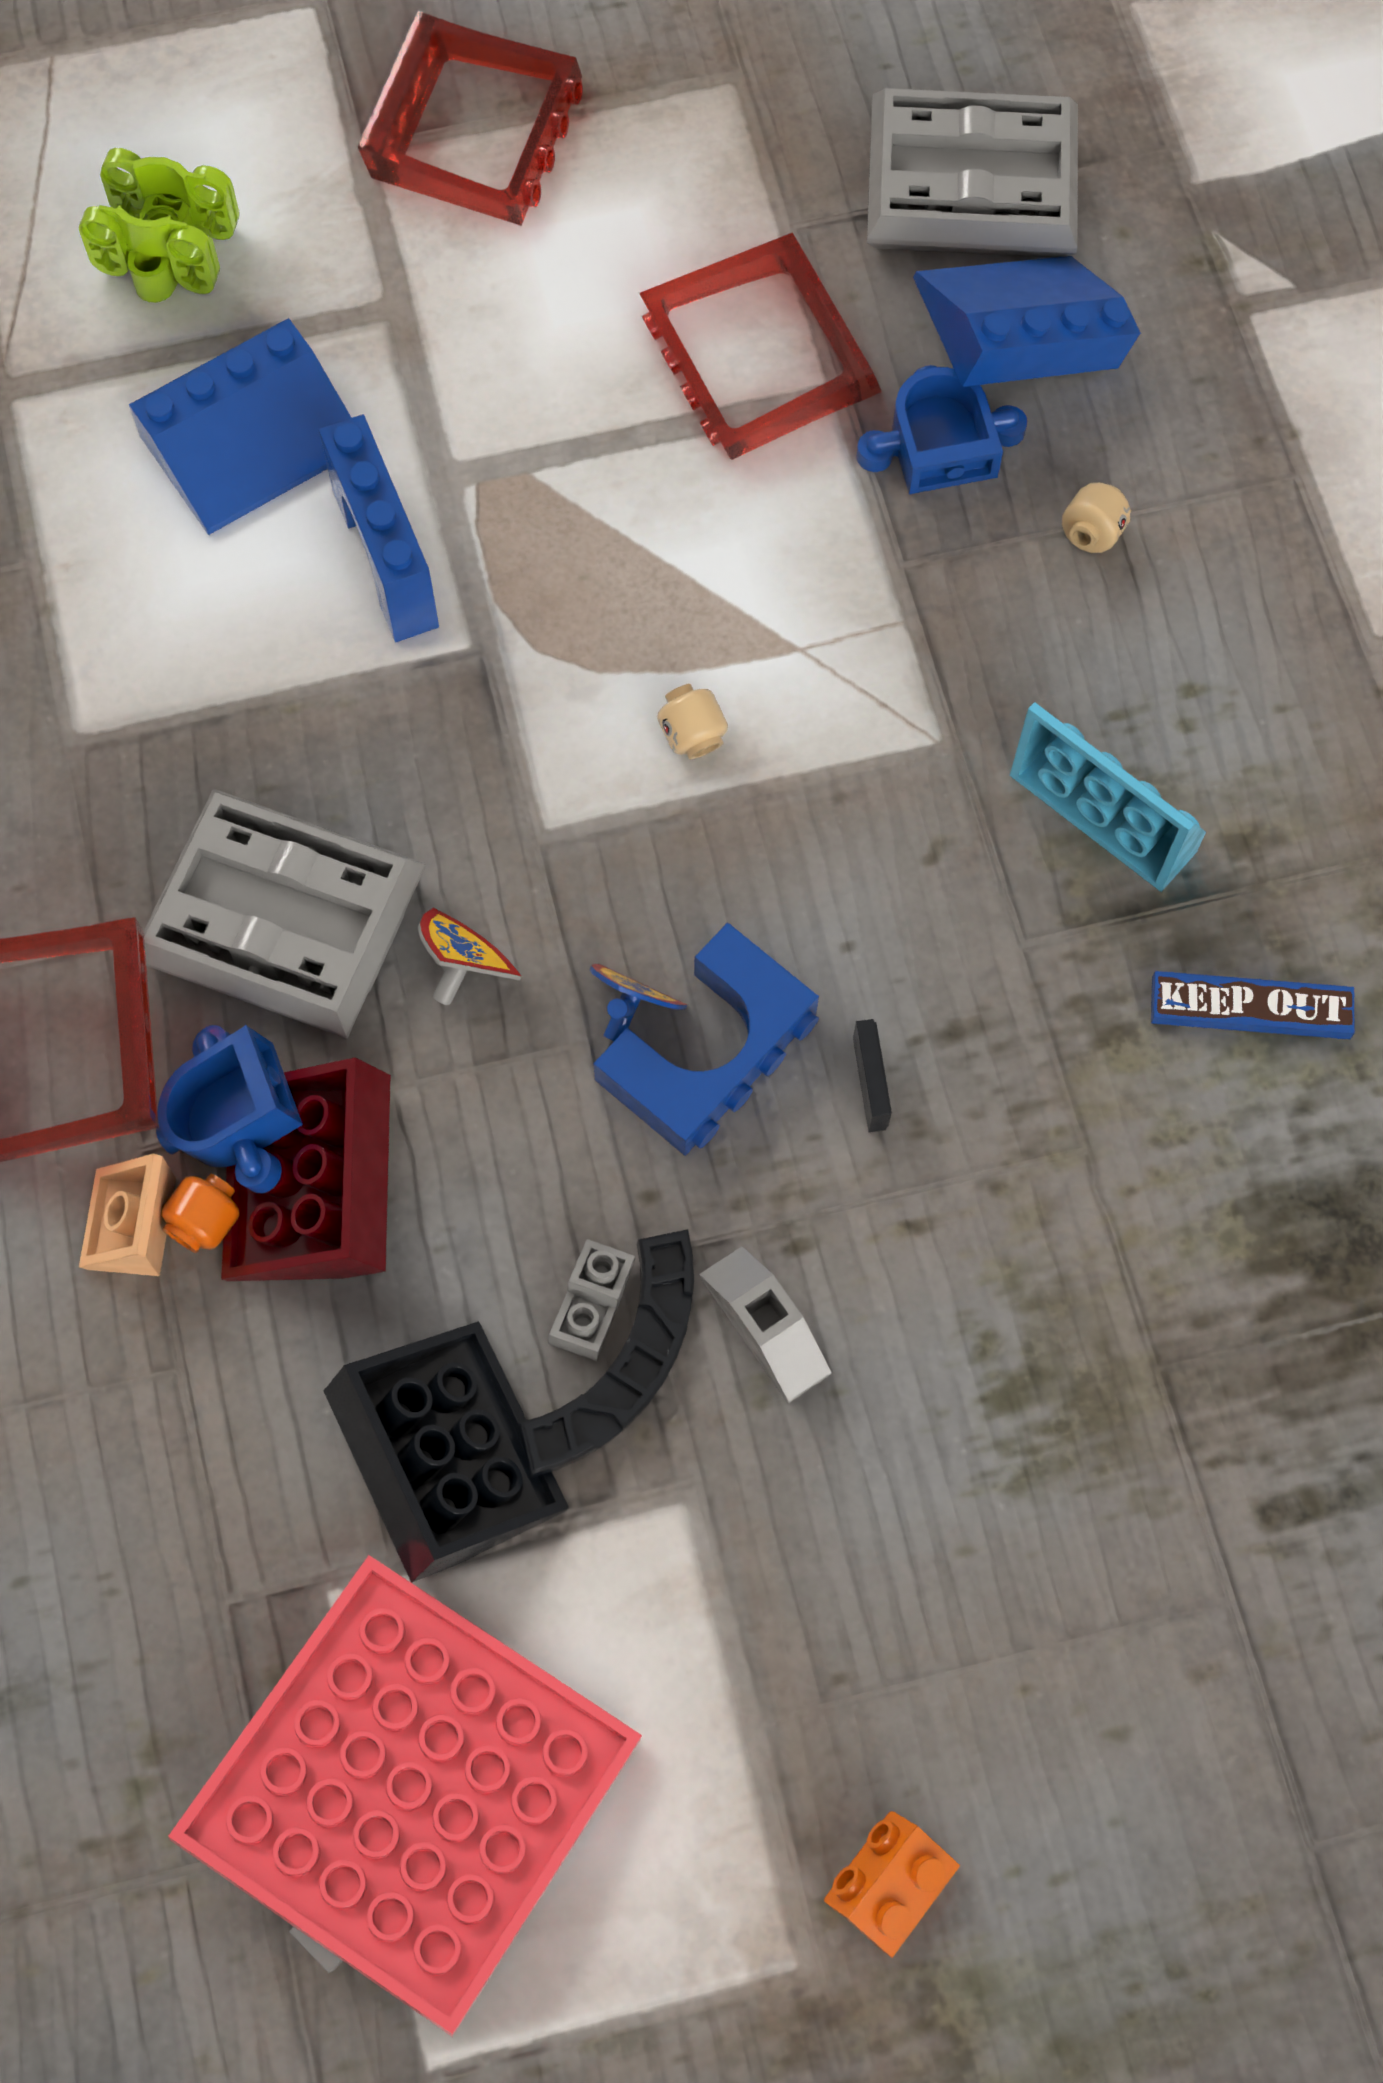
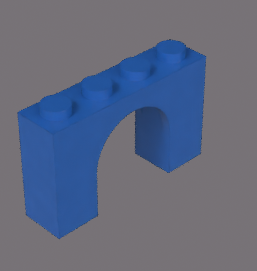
M364 414L320 428V438L334 496L348 529L357 526L372 570L379 605L395 643L439 628L429 567Z
M728 922L694 957V976L730 1004L743 1019L747 1028L748 1038L739 1054L727 1064L713 1070H686L667 1061L629 1028H626L593 1063L595 1081L684 1156L695 1145L701 1149L709 1143L720 1127L717 1121L728 1109L733 1112L739 1110L753 1092V1088L750 1085L762 1073L766 1076L771 1075L784 1060L786 1053L783 1050L794 1038H797L799 1041L803 1040L819 1020V1017L816 1016L819 996Z

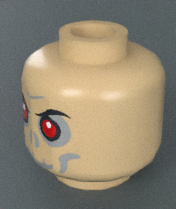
M1090 483L1079 490L1062 515V528L1069 541L1079 549L1090 553H1103L1114 546L1126 529L1131 519V509L1123 493L1116 487L1104 483Z
M686 684L665 695L668 703L660 709L657 719L674 753L680 755L687 754L691 760L704 756L723 745L721 737L727 732L728 723L711 690H693L691 684Z

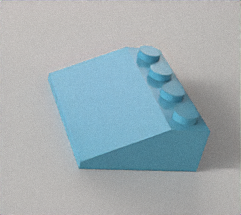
M1035 702L1028 708L1009 776L1162 892L1197 853L1206 831L1200 827L1198 821L1191 814L1175 809L1162 799L1160 793L1153 785L1146 781H1139L1125 771L1121 763L1113 755L1107 752H1100L1088 743L1075 726L1069 723L1063 724Z

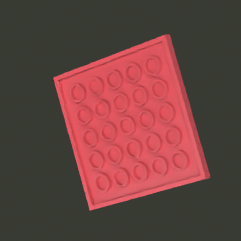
M368 1555L168 1837L170 1841L453 2037L635 1750L642 1735Z

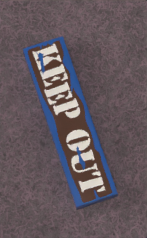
M1155 971L1152 976L1151 1023L1351 1039L1355 1034L1354 987Z

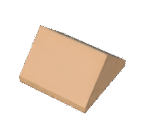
M153 1153L96 1169L79 1268L94 1271L160 1276L167 1236L163 1231L166 1223L162 1218L161 1209L174 1192L176 1177L163 1156Z

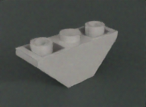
M741 1246L699 1274L701 1281L788 1404L831 1375L832 1372L803 1315L775 1276Z

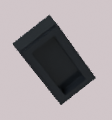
M874 1019L856 1021L853 1043L868 1133L884 1131L889 1126L892 1111L877 1023L874 1022Z

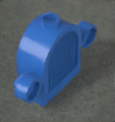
M934 365L924 366L915 371L899 389L892 431L882 432L873 430L866 432L860 437L857 445V462L867 471L880 472L887 469L892 463L893 457L897 456L909 495L998 478L1003 456L1002 446L1012 447L1023 440L1027 427V417L1020 408L1011 405L1001 406L994 412H991L985 392L980 385L962 387L953 368L937 367Z
M217 1025L207 1026L196 1035L193 1041L192 1052L194 1057L181 1065L171 1075L162 1090L157 1110L159 1128L156 1129L157 1138L162 1147L172 1155L181 1150L212 1167H228L236 1164L235 1176L241 1185L255 1193H266L278 1183L282 1167L279 1159L263 1148L303 1125L275 1047L271 1041L247 1025L232 1034Z

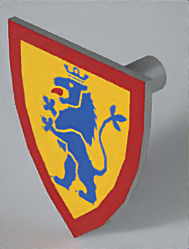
M435 908L423 914L418 926L420 939L435 962L444 970V974L433 994V998L444 1005L451 1004L467 971L515 980L521 979V974L495 946L460 921Z

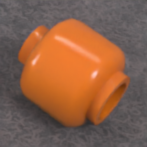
M212 1173L205 1180L197 1176L185 1177L161 1209L162 1218L166 1223L163 1231L178 1244L193 1253H197L200 1248L215 1249L239 1217V1208L231 1199L235 1193L234 1188Z

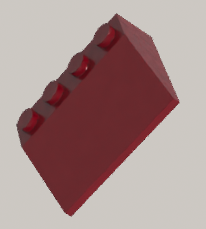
M356 1057L284 1072L303 1125L263 1148L277 1157L282 1167L281 1177L276 1186L270 1191L255 1193L237 1181L235 1176L236 1164L227 1167L226 1182L235 1190L231 1199L239 1208V1217L223 1238L221 1279L225 1281L344 1279L386 1272L391 1075Z

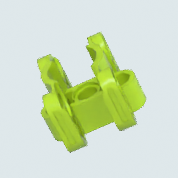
M110 149L106 154L100 174L110 207L102 205L87 207L79 224V232L91 264L101 272L111 276H123L129 269L137 295L147 302L158 303L166 300L172 295L178 283L191 292L198 294L210 293L214 289L220 272L213 238L218 240L230 239L234 234L240 216L230 178L221 170L211 166H198L192 173L188 172L180 163L165 157H145L141 159L137 154L127 149ZM117 167L122 168V169H125V170L128 171L129 173L123 172L122 170L118 169ZM203 185L210 186V187L214 188L216 191L211 190V189H208L207 187H205V186H203Z

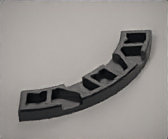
M688 1229L638 1239L636 1245L640 1262L641 1284L637 1313L625 1345L606 1373L592 1388L561 1408L543 1416L520 1422L519 1427L531 1478L566 1467L607 1445L631 1425L647 1408L662 1387L679 1354L686 1335L691 1311L694 1268Z

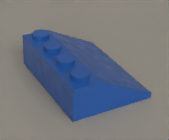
M1072 256L916 271L913 276L962 387L1118 369L1141 334L1124 297Z
M289 318L129 404L140 438L208 535L327 470L319 429L352 418L313 350Z

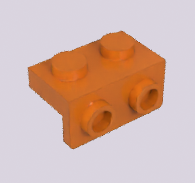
M890 1811L882 1821L878 1822L871 1829L867 1842L849 1866L843 1868L837 1874L831 1890L824 1898V1902L845 1917L881 1951L893 1958L960 1865L916 1824L894 1811Z

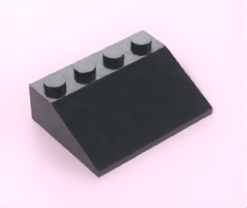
M479 1321L346 1364L323 1390L411 1583L456 1566L569 1509L552 1472L532 1478L530 1476L519 1427L520 1422L527 1419Z

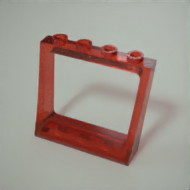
M417 12L358 145L359 152L371 178L522 226L528 208L537 207L540 202L541 184L539 181L543 172L550 173L553 170L555 164V142L557 138L564 139L568 133V110L570 105H578L582 98V74L577 59L573 56L482 33L424 12ZM449 60L552 81L510 184L506 189L498 190L405 155L441 70Z
M793 232L639 293L649 312L642 316L654 340L663 336L668 347L661 350V353L674 375L682 371L688 381L680 386L693 411L702 407L707 418L700 421L704 432L712 446L720 442L722 443L731 460L815 420L882 392L874 372ZM776 274H786L793 281L843 368V372L836 378L739 428H731L726 423L668 316L669 312L676 307Z
M136 917L0 939V963L113 950L124 1094L122 1106L115 1111L0 1139V1162L159 1128L144 931Z

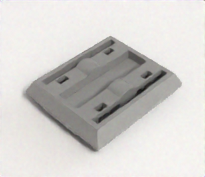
M884 88L873 94L867 243L877 249L1037 257H1065L1077 253L1078 104L1071 97ZM916 192H919V193H921L923 196H911V195L914 194V193H916ZM1026 198H1031L1034 200V202H1026L1022 200ZM908 204L924 205V210H910ZM933 210H947V211H949V212H941V211H933ZM1033 210L1034 216L1020 215L1019 211ZM995 213H1007L1012 215H995Z
M213 789L130 958L134 962L348 1039L367 994L371 991L405 916L406 908L426 866L425 863ZM234 831L250 836L247 845L236 841ZM347 871L365 877L362 885L349 882ZM208 925L204 934H201L196 931H203L205 926ZM176 932L182 933L185 940L190 944L198 945L200 940L207 942L206 948L212 952L219 954L221 948L229 950L236 966L173 943L172 940ZM306 961L316 967L319 965L323 966L320 976L308 971ZM287 971L297 975L301 984L311 986L313 981L321 984L320 990L332 995L335 989L336 991L331 1000L281 982Z

